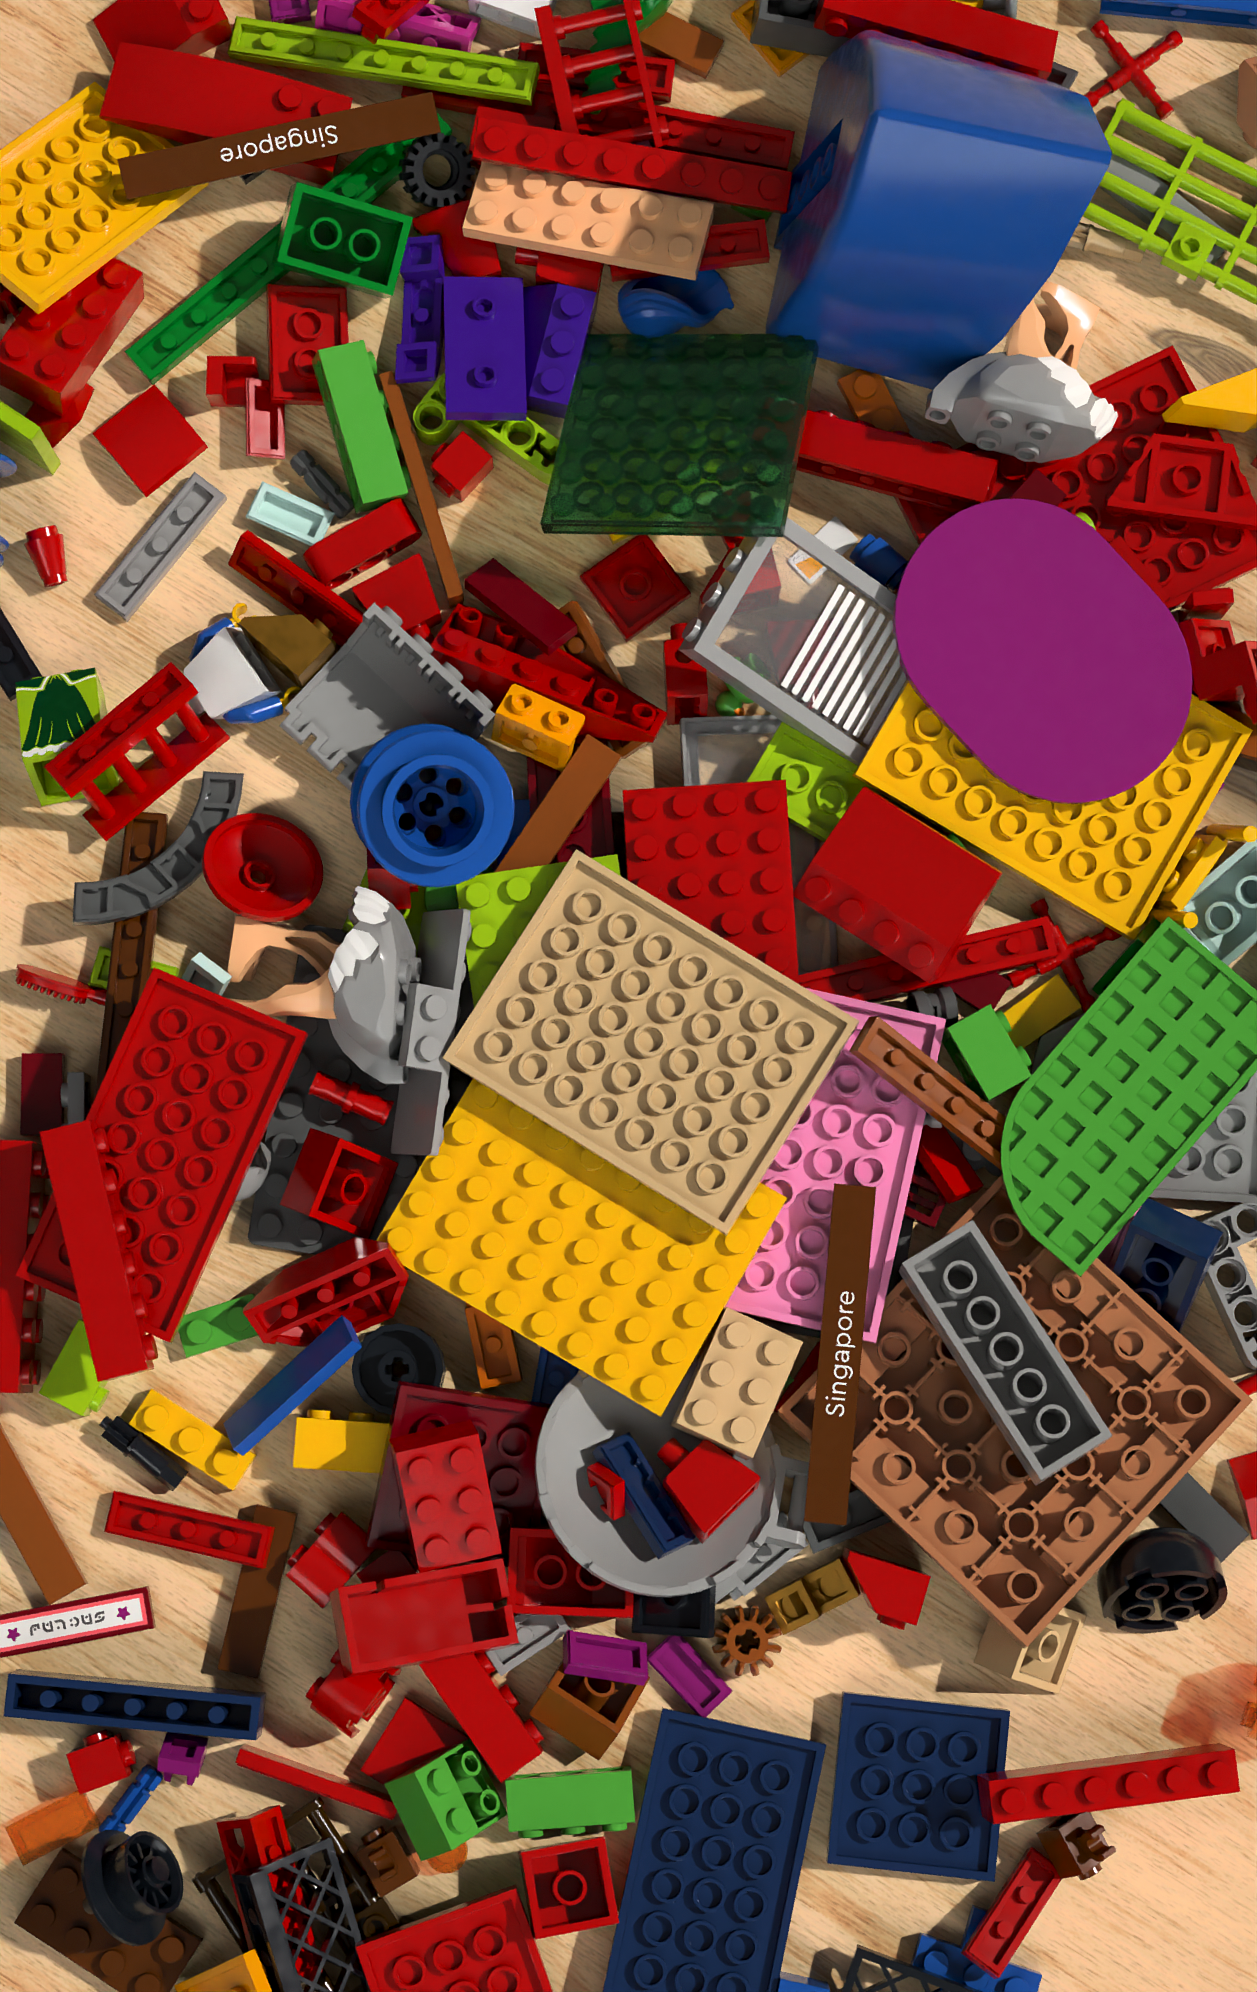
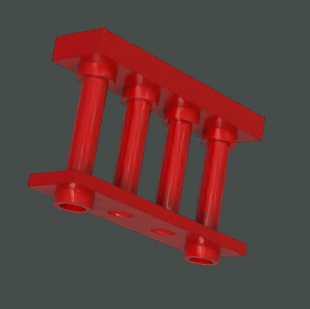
M623 0L622 4L564 18L561 17V14L553 16L550 5L534 8L561 130L580 134L577 120L584 118L583 114L645 99L650 123L593 137L632 144L654 139L655 147L664 149L663 141L670 139L665 115L657 117L636 24V21L644 20L640 1ZM627 19L632 39L631 44L573 58L570 57V54L562 56L559 40L566 39L565 34ZM636 59L641 83L581 98L579 94L571 96L568 80L574 79V74Z
M172 662L167 664L44 766L53 779L71 798L79 792L84 795L92 807L82 815L105 841H108L230 739L229 735L206 712L198 718L188 704V701L199 692ZM175 713L186 729L167 744L156 728ZM144 739L155 755L136 770L125 754ZM112 765L123 781L104 796L93 780Z

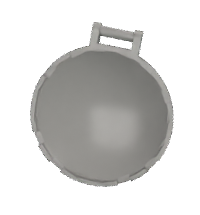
M699 1354L696 1356L662 1417L585 1372L580 1371L556 1396L547 1411L539 1432L535 1453L536 1487L542 1510L554 1535L573 1559L588 1572L612 1586L635 1594L652 1597H674L701 1592L716 1586L739 1571L754 1556L763 1543L790 1549H804L806 1535L802 1531L809 1462L781 1456L779 1444L776 1445L769 1424H767L752 1459L744 1460L725 1451L757 1473L761 1479L758 1489L703 1544L696 1537L689 1545L658 1560L626 1507L625 1516L615 1521L601 1509L600 1505L604 1504V1501L596 1485L590 1488L587 1475V1467L597 1462L592 1454L597 1446L630 1432L663 1485V1480L672 1470L657 1456L659 1450L673 1437L689 1452L703 1441L670 1426L701 1355ZM786 1476L794 1478L787 1524L786 1528L777 1526Z

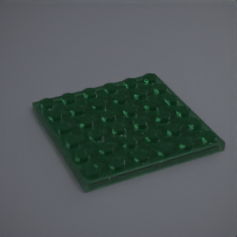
M589 334L567 406L540 524L543 533L783 537L819 350L817 341L804 340L800 335H789L785 338L777 334H665L652 338L635 334Z

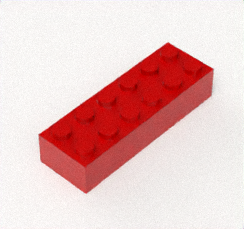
M0 1140V1393H33V1385H39L41 1377L40 1360H35L36 1343H41L43 1338V1319H38L37 1315L38 1302H44L46 1289L15 1276L50 1199V1195H45L46 1178L50 1179L43 1146L34 1141Z

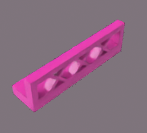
M318 0L315 28L361 35L364 25L353 18L352 14L354 6L362 0ZM427 3L384 39L470 52L472 41L480 29L481 18Z

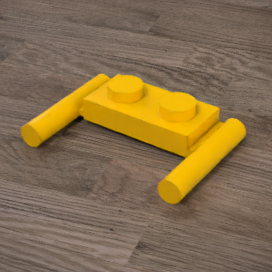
M1211 824L1206 830L1207 835L1198 834L1197 837H1193L1182 855L1183 857L1176 865L1156 900L1160 906L1152 908L1147 916L1149 922L1154 917L1162 924L1169 916L1182 928H1194L1198 923L1197 915L1193 912L1182 910L1228 846V841L1254 842L1257 839V829L1254 826Z

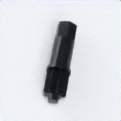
M106 1416L99 1424L105 1430L101 1435L103 1438L124 1453L125 1457H130L172 1491L178 1487L187 1475L188 1471L146 1439L142 1432L139 1433L119 1416H116L114 1420Z

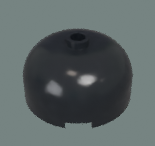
M1151 1528L1129 1535L1099 1568L1097 1576V1588L1104 1618L1109 1617L1116 1622L1117 1629L1130 1633L1148 1634L1178 1630L1176 1621L1189 1619L1198 1614L1205 1620L1222 1607L1228 1595L1222 1566L1216 1552L1198 1535L1179 1528ZM1154 1599L1158 1600L1162 1620L1147 1619L1155 1613Z

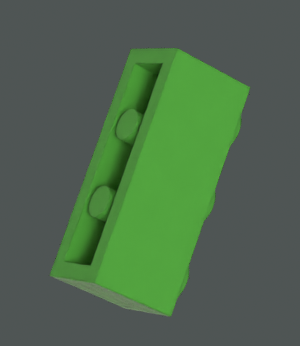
M631 1765L511 1775L505 1780L509 1832L518 1831L519 1838L540 1837L544 1835L543 1829L560 1828V1834L562 1835L585 1833V1826L602 1825V1831H621L627 1829V1823L635 1822Z

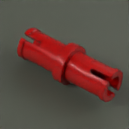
M320 1070L316 1073L308 1095H314L342 1107L341 1112L349 1115L350 1111L378 1122L382 1126L385 1125L394 1104L392 1100L389 1101L360 1089L361 1084L353 1082L351 1085L322 1073Z

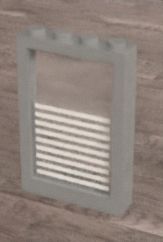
M777 509L756 512L750 517L744 527L743 532L746 535L739 547L734 548L726 557L723 563L725 571L720 580L713 583L706 591L702 600L705 605L698 617L691 619L682 633L684 641L678 650L787 725L858 766L907 682V677L899 661L900 656L897 650L895 634L893 633V608L896 594Z

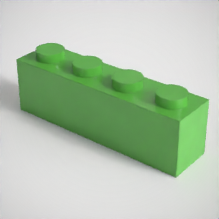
M364 340L317 350L311 362L356 514L377 509L397 498L404 500L409 493L408 489L411 488L410 476L406 466L400 465L396 452L400 449L399 439L395 428H389L385 413H388V403L384 390H378L374 375H377V364L374 354L371 351L367 352Z

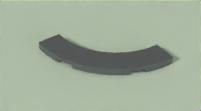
M203 771L199 799L188 825L180 837L161 855L151 861L149 865L132 874H126L109 880L75 882L73 925H99L133 918L158 908L191 886L203 874L202 855L209 836L222 822L237 816L244 774Z

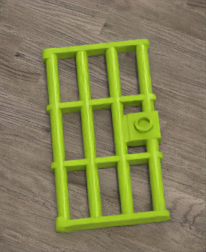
M1122 98L1117 102L1112 120L1104 133L1112 153L1170 182L1171 185L1164 199H1161L1106 171L1099 186L1154 213L1155 216L1146 231L1090 202L1083 217L1139 245L1138 249L1144 252L1147 249L1163 257L1160 264L1194 281L1200 276L1214 283V288L1220 291L1224 288L1257 305V287L1230 273L1238 257L1257 266V247L1246 242L1253 227H1257V203L1253 207L1186 173L1195 156L1257 188V169L1203 143V138L1199 136L1194 138L1136 109L1134 103ZM1122 119L1187 152L1180 168L1178 169L1113 136L1120 120ZM1178 187L1246 221L1247 223L1239 238L1170 204ZM1162 218L1179 226L1171 243L1154 235ZM1214 244L1231 253L1223 269L1206 261Z

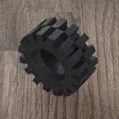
M438 133L416 138L412 141V145L406 147L403 151L405 156L404 159L399 161V166L402 167L399 179L404 180L406 185L403 187L404 191L410 193L413 196L411 199L416 203L421 202L423 206L427 207L453 205L457 203L458 199H463L467 195L465 193L467 188L472 187L473 181H470L471 175H475V167L471 168L470 161H473L472 154L466 153L465 149L467 146L463 142H457L456 137ZM434 154L443 156L448 161L451 169L448 181L439 187L429 184L423 175L424 162Z

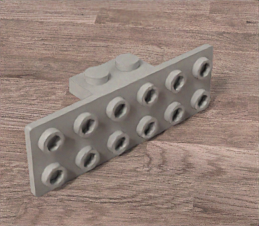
M467 909L428 911L422 915L417 958H421L422 972L419 982L409 983L398 1066L409 1068V1079L406 1084H399L391 1143L392 1154L437 1156L439 1147L444 1139L442 1124L445 1105L450 1094L448 1086L450 1064L442 1057L454 1040L455 1027L461 1012L459 1004L460 989L466 975V965L464 963L466 945L471 936V911Z

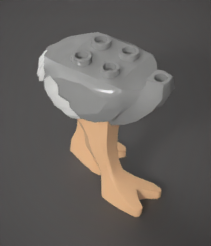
M1045 282L1040 296L1046 304H1035L1034 299H1032L1008 331L1003 352L989 353L971 359L950 372L928 394L925 418L939 424H946L951 419L957 432L966 442L975 444L986 451H995L1016 457L1024 462L1044 463L1083 453L1108 434L1118 418V413L1114 410L1112 404H1108L1106 398L1094 396L1088 383L1080 377L1076 370L1080 349L1085 337L1095 323L1100 308L1061 285ZM1045 327L1058 333L1063 340L1059 351L1054 357L1049 353L1044 341Z
M357 886L352 895L353 905L348 909L353 929L346 934L343 943L334 941L322 931L290 930L268 922L256 921L236 915L228 962V974L232 976L230 982L238 983L241 980L252 982L262 956L270 946L288 949L303 956L317 970L321 977L308 983H288L268 998L258 1001L230 1000L270 1017L306 1016L328 1019L332 1034L338 1045L361 1070L386 1085L406 1084L408 1082L409 1068L398 1066V1053L400 1051L409 983L420 981L422 962L421 958L416 957L417 949L403 915L392 903L376 891Z

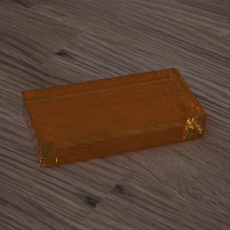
M78 1790L8 1825L5 1829L24 1866L98 1828L101 1823L87 1794L79 1795Z

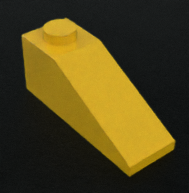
M1257 368L1180 397L1162 414L1164 421L1242 433L1257 428Z

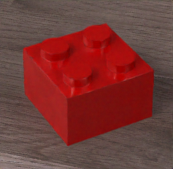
M604 1836L518 1851L529 1921L534 1939L619 1923Z

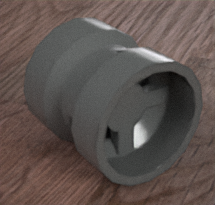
M951 987L936 988L930 994H926L924 991L908 993L906 1010L946 1019L945 1028L958 1022V1005Z

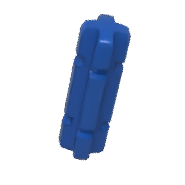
M149 1764L145 1765L136 1776L137 1782L130 1784L111 1810L112 1816L108 1815L98 1831L118 1830L124 1832L127 1829L125 1825L133 1821L151 1796L149 1792L154 1791L163 1780L162 1773Z

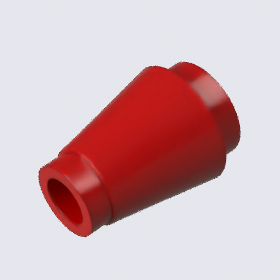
M57 526L41 527L25 533L27 543L24 546L41 580H43L44 587L57 586L68 582L63 534L58 533Z

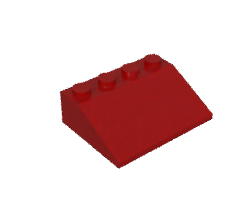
M865 786L858 793L810 862L793 895L807 906L930 983L943 975L1003 872Z

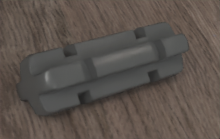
M301 450L290 460L291 467L300 477L304 476L305 483L325 504L329 503V509L335 513L337 518L341 519L354 508L352 499L345 492H340V486L319 464L315 465V459L307 450Z

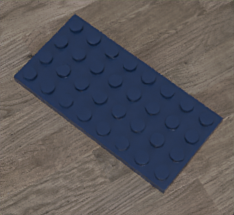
M662 1707L618 1915L619 1923L616 1924L602 1992L777 1991L826 1749L825 1743Z

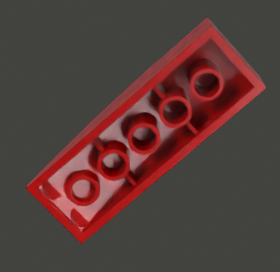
M120 42L99 118L176 142L189 144L351 109L353 98L235 63L163 48ZM339 155L270 170L324 186L333 178Z

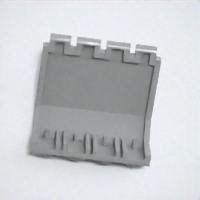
M375 603L363 614L362 623L348 641L287 704L285 711L289 715L280 724V727L300 745L311 735L315 737L316 740L306 751L330 773L342 762L346 767L336 779L350 791L355 772L365 754L376 742L389 733L411 725L424 723L439 724L457 729L476 741L495 717V714L491 711L494 705L483 693L477 689L473 693L470 692L461 683L463 676L454 666L447 661L441 665L430 655L433 652V648L418 634L411 637L400 627L403 621L391 608L385 606L381 609ZM433 767L421 770L418 775L419 779L423 782L430 781L434 776ZM403 784L396 798L406 799L411 792L410 786ZM404 813L400 817L404 820L409 813Z

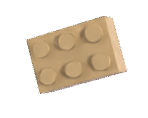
M728 1307L724 1308L711 1331L670 1426L698 1439H706L720 1449L744 1460L752 1459L803 1342Z

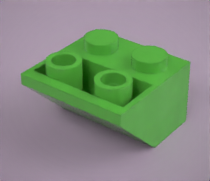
M470 1738L409 1768L384 1784L421 1861L452 1851L508 1815Z

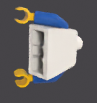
M238 603L233 607L230 619L223 617L199 632L189 656L190 663L184 668L183 675L199 692L188 701V704L197 716L206 711L210 718L225 719L230 724H255L282 715L283 710H285L289 703V696L296 695L302 690L300 687L293 686L287 689L283 698L279 699L276 696L282 691L239 625L241 620L238 617L247 611V605L244 603Z

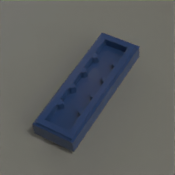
M630 1432L596 1447L592 1454L597 1462L599 1461L625 1480V1507L658 1560L689 1545L696 1538Z

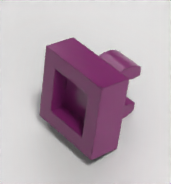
M167 1732L157 1764V1771L164 1772V1780L170 1782L173 1774L187 1776V1785L192 1786L195 1778L199 1777L207 1752L208 1738Z

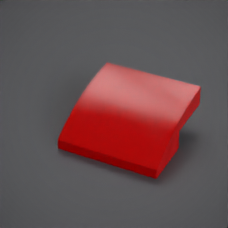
M155 384L92 433L145 497H148L208 448L201 437Z

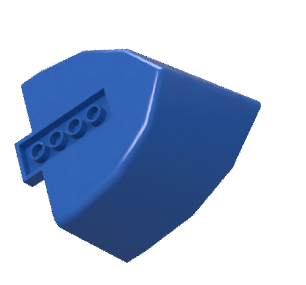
M865 30L858 33L834 50L818 72L801 159L791 171L793 173L787 212L780 214L774 248L781 250L766 322L767 338L771 343L783 348L931 390L953 370L971 359L987 354L1004 338L1053 273L1109 167L1112 151L1088 97L1051 81L873 30Z

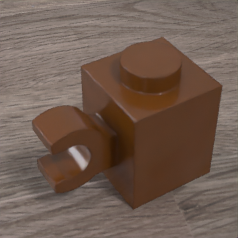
M1090 1812L1062 1815L1036 1833L1061 1879L1078 1876L1080 1880L1088 1879L1101 1871L1100 1863L1116 1852V1848L1114 1846L1109 1847L1102 1835L1105 1831L1104 1826L1096 1824Z
M380 1825L361 1837L363 1845L359 1846L356 1855L381 1898L418 1876L420 1868L396 1826L385 1831L383 1825Z

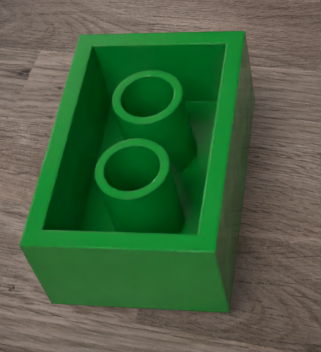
M296 182L290 187L271 265L384 299L393 296L413 217Z

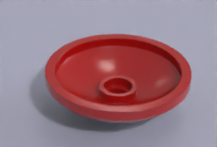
M246 813L231 817L213 830L204 847L202 869L210 890L223 905L243 917L262 922H279L294 918L312 905L321 889L323 864L316 846L301 829L280 817L263 813ZM252 879H257L262 884L256 883Z

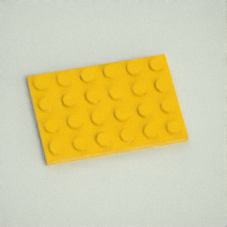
M95 81L0 150V283L38 315L209 185V183L127 200L117 159L175 146L163 137L100 119L99 115L106 90Z

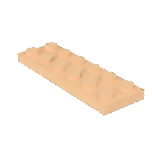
M482 161L462 229L464 237L696 281L714 216V204Z

